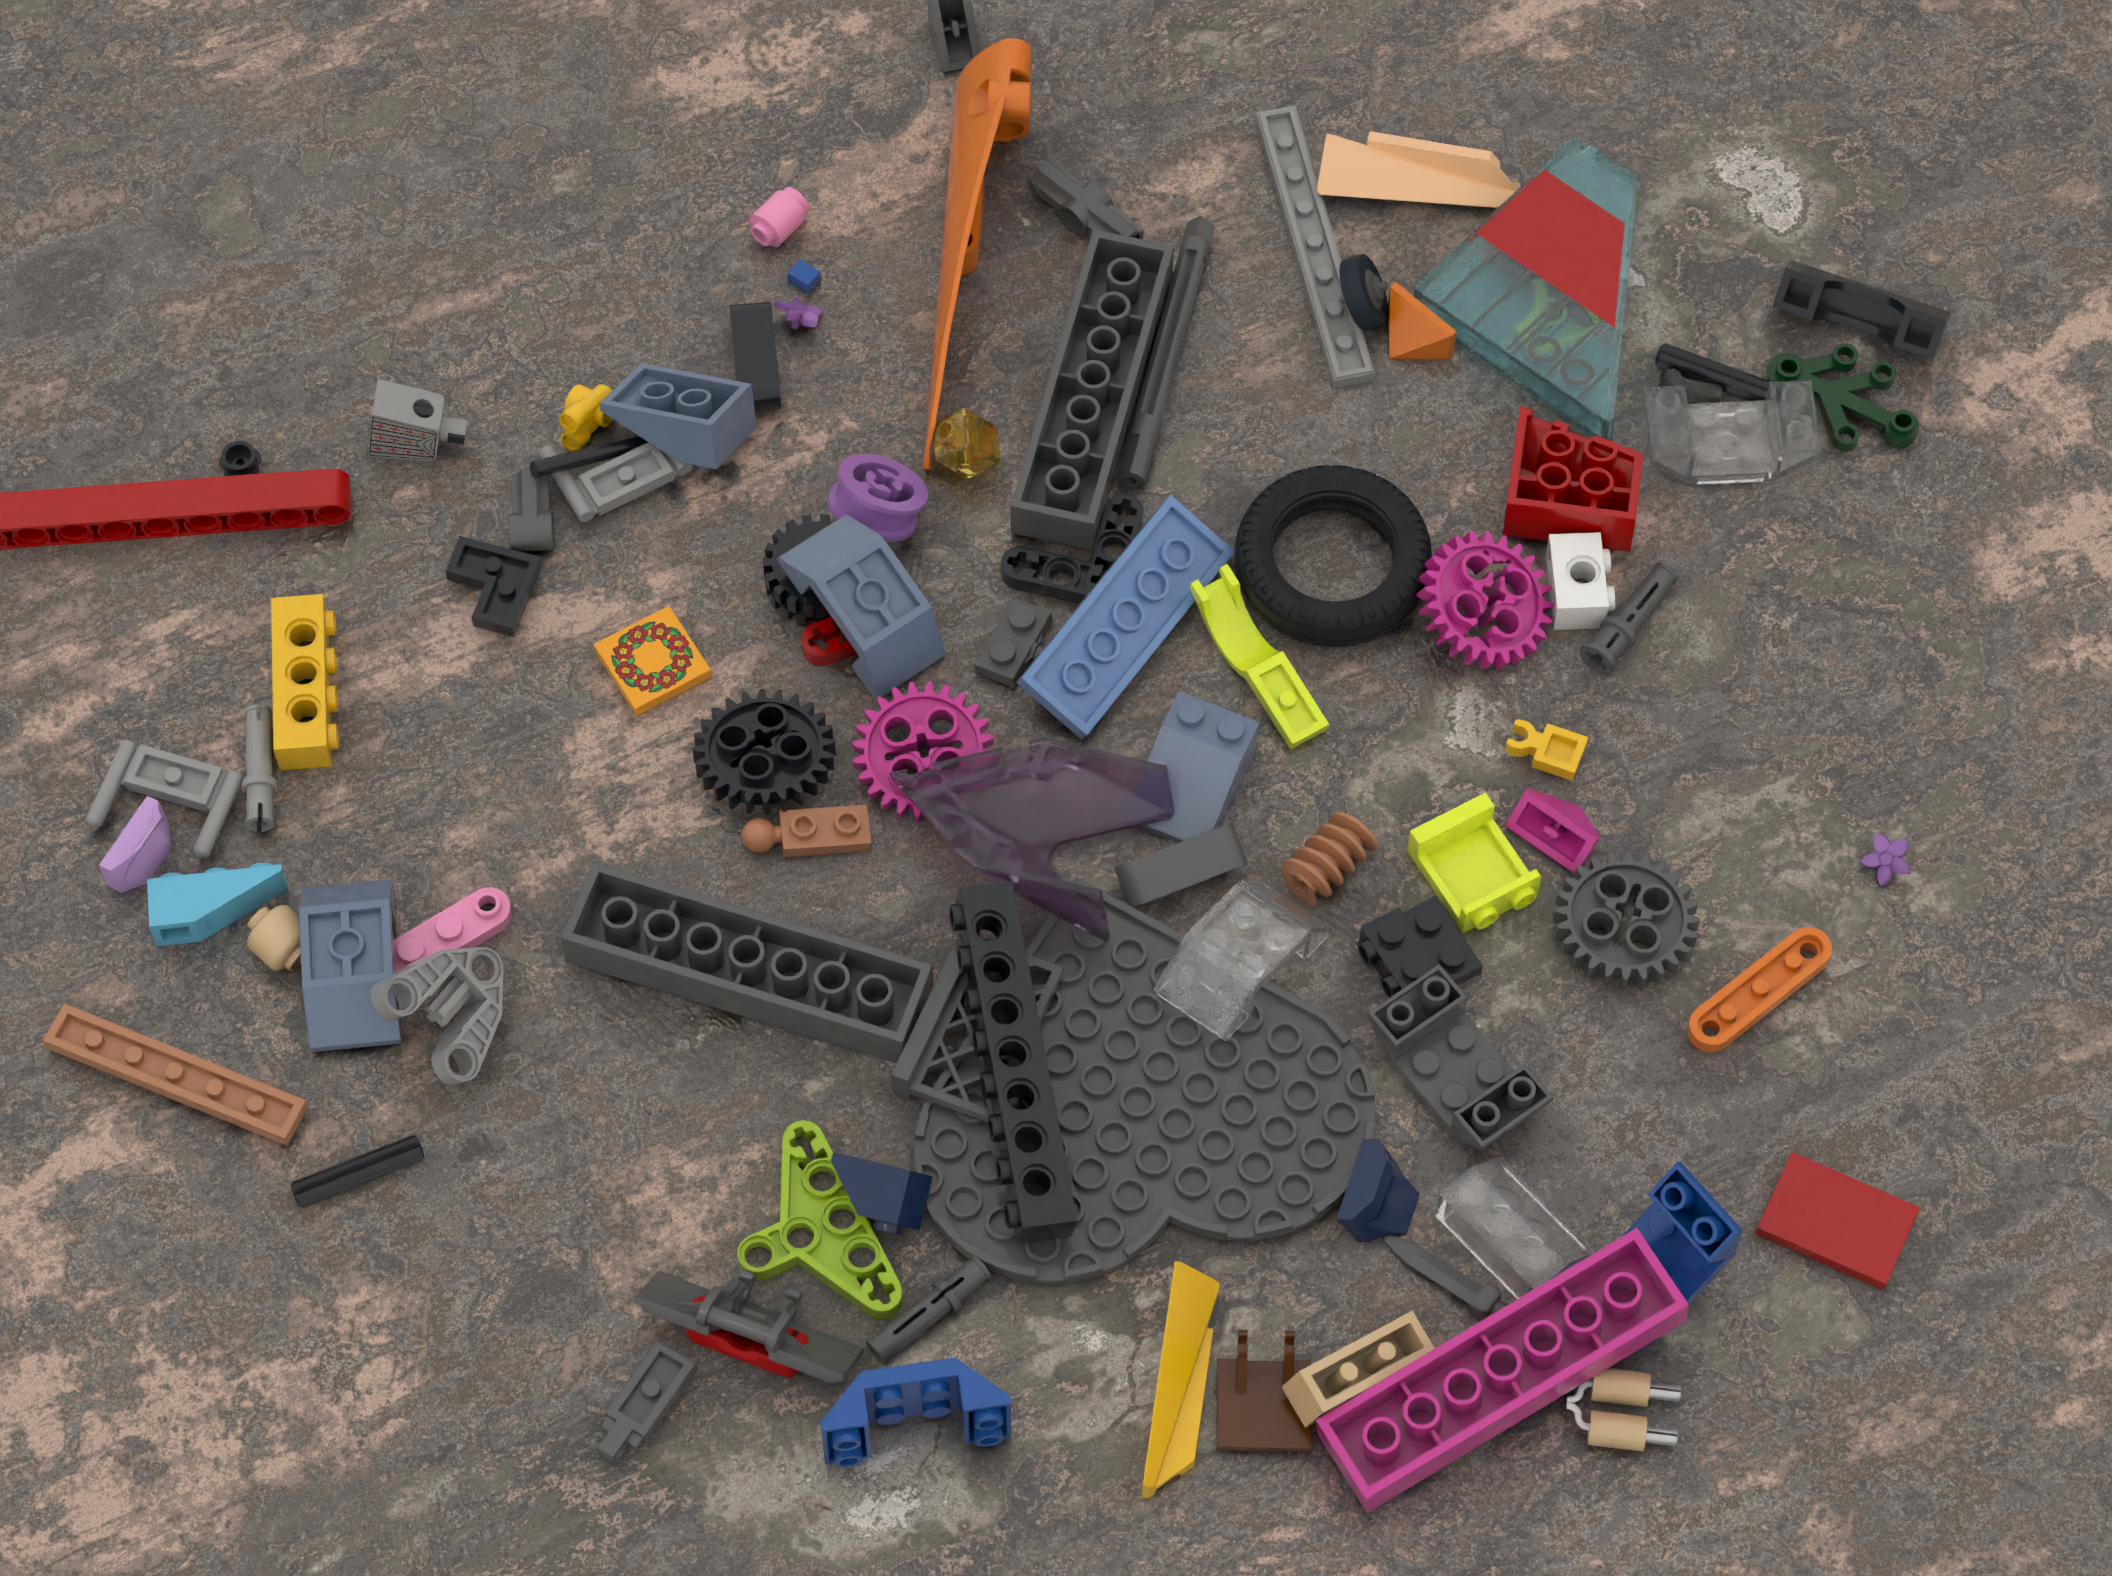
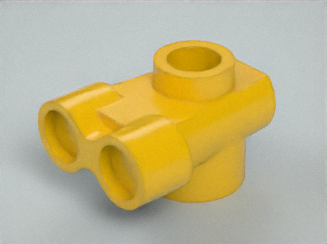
M577 384L571 389L565 401L564 411L559 415V422L565 430L560 439L567 450L581 449L590 440L591 434L599 426L607 427L613 421L611 417L600 411L599 404L613 391L611 388L604 384H598L595 388L590 389L582 384Z

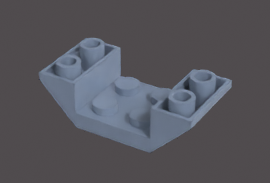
M848 514L778 557V563L799 593L803 595L812 589L853 646L859 658L851 667L875 701H877L878 696L884 697L892 691L893 687L901 686L946 655L930 603L884 538Z
M393 879L304 887L299 905L301 972L311 1052L401 1044V1020L390 1021L384 1019L376 1011L371 1001L372 987L395 972L392 923H396ZM389 989L388 1001L392 1007L399 1010L397 997Z

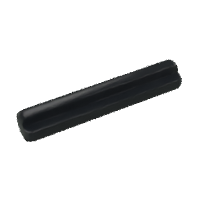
M1667 343L1661 345L1656 355L1655 365L1657 367L1764 406H1769L1776 394L1777 385L1774 382Z
M416 1135L405 1137L293 1181L291 1183L293 1196L299 1207L307 1206L419 1162L424 1158L423 1148Z

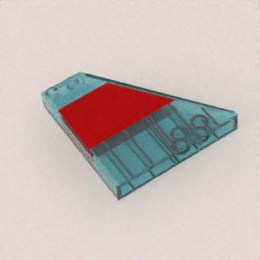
M1574 136L1414 287V297L1457 331L1455 342L1592 437L1597 435L1612 441L1638 178L1626 167L1618 166L1603 156L1596 147L1587 145Z

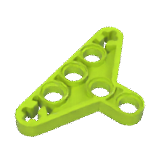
M796 1121L787 1127L782 1140L780 1222L749 1235L742 1240L737 1252L740 1270L743 1269L754 1273V1280L762 1281L799 1265L868 1316L878 1320L890 1319L898 1314L902 1307L903 1292L901 1284L866 1217L857 1214L831 1162L833 1152L822 1130L811 1121ZM803 1136L806 1141H811L814 1160L810 1163L807 1161L803 1148L796 1146L797 1137ZM822 1171L829 1172L836 1178V1183L829 1190L818 1191L810 1185V1179L813 1175ZM837 1210H848L854 1214L855 1222L849 1228L837 1229L829 1222L831 1215ZM803 1228L809 1230L813 1234L814 1239L807 1247L795 1248L787 1240L789 1234L795 1229ZM762 1247L769 1250L772 1254L770 1262L763 1267L749 1265L745 1259L747 1253L753 1248ZM858 1248H868L875 1254V1260L868 1267H856L849 1261L852 1251ZM875 1276L878 1278L882 1291L890 1293V1302L883 1305L879 1299L873 1300L874 1287L870 1280ZM858 1281H864L863 1285L860 1286Z

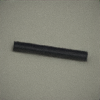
M637 434L532 461L530 462V471L534 478L619 457L648 443V441Z

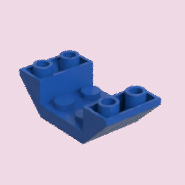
M1680 1161L1676 1162L1648 1193L1654 1202L1625 1234L1638 1228L1690 1305L1735 1256L1743 1230Z
M957 1358L861 1371L820 1422L825 1465L835 1463L838 1467H851L860 1464L863 1459L872 1458L869 1422L877 1421L880 1425H892L903 1421L905 1417L922 1414L926 1418H939L948 1415L951 1410L960 1409L965 1444L975 1443L977 1446L983 1447L999 1444L1003 1441V1438L1011 1437L1010 1395Z

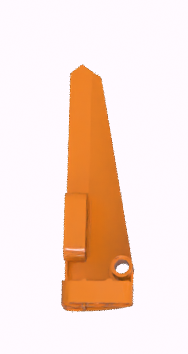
M1006 38L984 49L965 66L956 83L923 469L929 470L931 467L933 435L961 275L973 272L979 263L985 196L984 173L993 142H1011V139H1019L1026 136L1030 130L1032 49L1027 42L1021 39Z

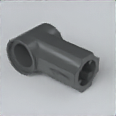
M521 468L518 473L512 475V514H509L508 517L510 549L520 552L555 549L553 513L550 512L549 476L534 478L530 468Z

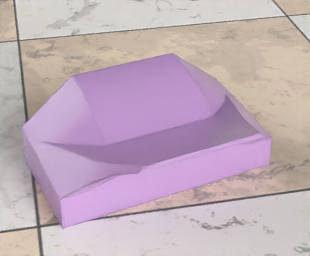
M146 796L99 864L106 886L123 893L146 884L147 879L153 877L172 849L169 821L158 800Z

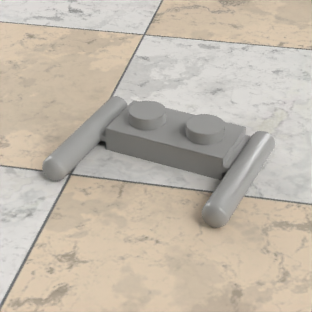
M648 442L579 475V479L576 481L569 470L551 475L579 521L585 523L590 521L597 513L599 516L674 481V476L688 474L693 469V465L678 462ZM551 445L544 446L539 453L541 459L559 455Z
M122 740L88 812L86 822L93 828L101 827L120 786L123 785L127 790L203 812H209L193 847V854L197 858L206 859L213 849L244 777L235 771H223L222 767L142 744L137 746L131 741Z

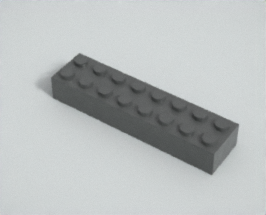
M1093 229L1010 505L1011 533L1093 550L1173 276L1174 246Z
M593 862L561 937L565 961L894 1063H897L933 988L932 964Z

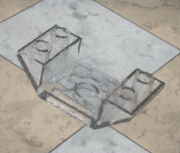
M1812 380L1769 382L1765 401L1688 404L1685 386L1643 388L1642 395L1651 463L1688 485L1774 481L1822 456Z
M1240 879L1186 933L1156 983L1154 993L1226 1041L1252 1015L1257 992L1295 953L1306 960L1332 933V927L1262 880Z

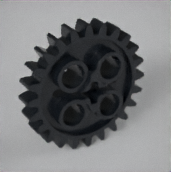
M760 689L757 699H751L746 692H742V702L736 704L730 698L725 699L726 711L713 707L711 709L712 720L702 719L700 721L702 732L694 734L695 747L692 750L696 776L702 778L705 791L714 790V799L716 801H720L728 796L730 809H734L740 802H743L746 805L747 814H750L756 805H762L765 815H768L772 804H778L780 809L786 812L788 800L792 799L797 804L803 805V792L816 796L818 794L817 783H828V771L834 770L835 740L833 739L832 726L826 725L825 714L817 713L814 715V703L809 702L800 707L799 695L797 694L788 701L783 700L782 690H778L773 698H767L764 689Z

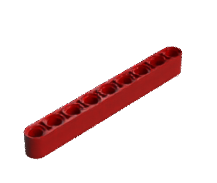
M316 469L0 493V550L342 524L351 518L350 476L339 469Z

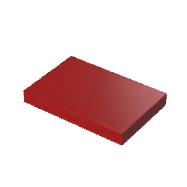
M1791 1152L1755 1234L1884 1290L1920 1207Z

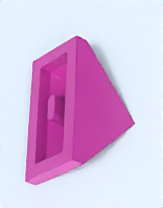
M1529 788L1524 791L1505 824V827L1574 874L1577 865L1584 866L1600 839L1599 834L1579 805Z

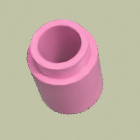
M792 187L777 190L749 218L750 232L754 239L763 246L779 247L806 220V213L809 211L807 200Z

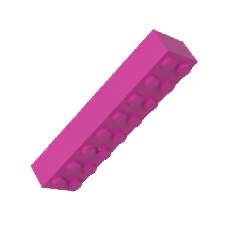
M1635 1228L1316 1420L1317 1435L1363 1508L1369 1513L1687 1321L1689 1304L1638 1228Z

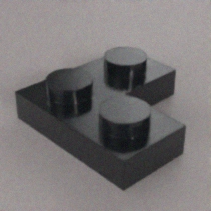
M459 536L445 573L449 581L483 589L471 617L474 627L514 637L542 568V560L540 556Z

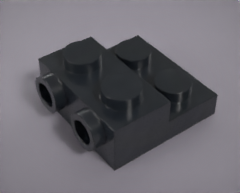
M1437 896L1405 912H1402L1398 907L1361 926L1359 942H1357L1360 956L1368 966L1374 965L1381 976L1380 983L1388 998L1438 964L1457 985L1482 973L1483 965Z

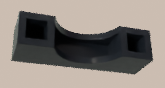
M1793 260L1785 267L1772 306L1810 320L1831 321L1866 331L1885 340L1892 347L1932 360L1938 351L1951 312Z

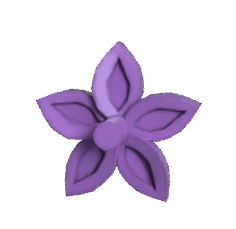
M797 297L792 299L791 304L777 299L774 303L775 307L786 312L784 319L792 321L790 327L793 329H798L800 324L807 327H816L823 313V310L815 306L806 305Z
M1876 833L1873 844L1877 853L1868 854L1860 862L1868 867L1878 868L1877 878L1880 886L1888 883L1893 871L1903 875L1912 873L1909 864L1901 858L1909 850V840H1896L1892 843L1886 836Z

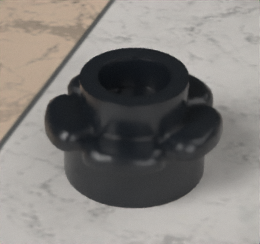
M234 441L228 444L223 449L219 459V466L221 469H224V476L257 474L259 471L258 464L261 463L260 453L245 441ZM244 461L243 465H237L238 462Z

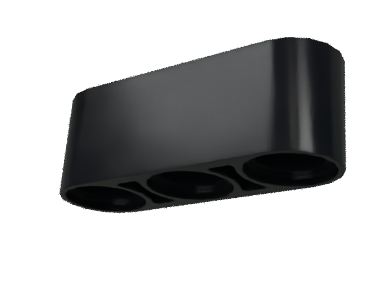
M771 302L730 305L736 381L752 384L755 411L781 409Z

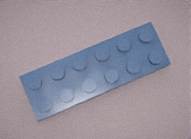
M1170 495L1162 502L1016 683L1082 740L1094 728L1195 602L1190 584L1199 580L1203 587L1207 586L1219 572L1220 567L1224 566L1232 556L1234 550L1177 499Z

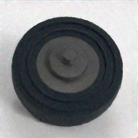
M1358 254L1343 260L1339 269L1343 295L1339 296L1341 303H1346L1353 320L1362 330H1371L1386 324L1388 320V302L1385 290L1389 289L1387 281L1382 282L1376 266L1366 254Z

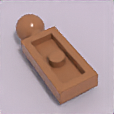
M867 804L793 809L786 812L779 810V825L773 826L766 819L755 818L748 821L741 832L742 842L749 851L764 853L770 850L775 843H781L783 858L871 852L872 844Z

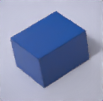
M801 259L787 273L788 283L808 295L821 282V272Z

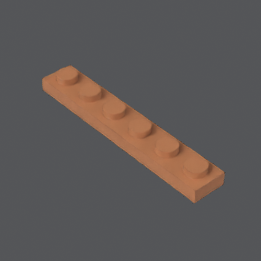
M65 1003L43 1039L46 1049L286 1146L290 1143L308 1110L307 1102L302 1098Z

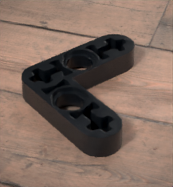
M1130 494L1115 495L1108 500L1089 561L1025 546L1010 548L1001 558V577L1003 582L1015 590L1080 604L1101 579L1103 570L1107 571L1116 560L1106 557L1102 553L1103 547L1116 543L1125 549L1142 528L1143 506L1141 501ZM1123 510L1130 511V515L1125 520L1123 532L1117 529L1118 516L1121 515ZM1019 563H1025L1026 568L1022 570L1021 574L1014 572V568ZM1039 566H1043L1042 579H1037ZM1057 570H1066L1074 578L1068 584L1057 585L1050 580V575Z

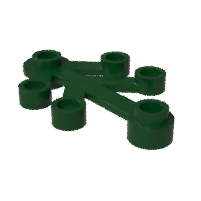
M1842 343L1834 348L1832 354L1807 360L1789 353L1779 354L1770 360L1766 371L1767 379L1777 385V392L1787 394L1795 414L1794 426L1799 432L1805 434L1815 432L1821 420L1820 410L1813 405H1809L1805 390L1819 398L1833 433L1832 444L1839 451H1852L1857 446L1859 439L1858 428L1848 423L1843 409L1883 427L1884 440L1895 448H1906L1914 443L1919 423L1910 411L1897 410L1892 413L1853 394L1870 389H1889L1893 385L1896 376V369L1891 363L1879 361L1873 364L1870 372L1825 381L1814 375L1833 370L1849 372L1854 369L1858 358V351L1853 345ZM1839 355H1846V356H1848L1851 360H1849V361H1844V360H1841L1838 356H1839ZM1783 370H1790L1794 373H1785ZM1885 373L1889 378L1882 379L1876 374ZM1809 416L1813 418L1814 421L1805 422L1801 419V417ZM1896 423H1901L1908 427L1903 428L1898 426ZM1847 434L1852 440H1843L1839 435Z

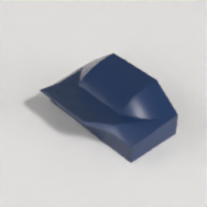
M1363 1139L1336 1218L1358 1242H1371L1380 1236H1405L1420 1195L1402 1174L1397 1162L1379 1139Z

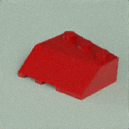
M1520 405L1503 535L1548 541L1549 534L1601 532L1602 548L1630 552L1636 521L1643 453L1597 435L1591 438L1570 431L1569 424L1556 419L1553 424L1534 417V410Z

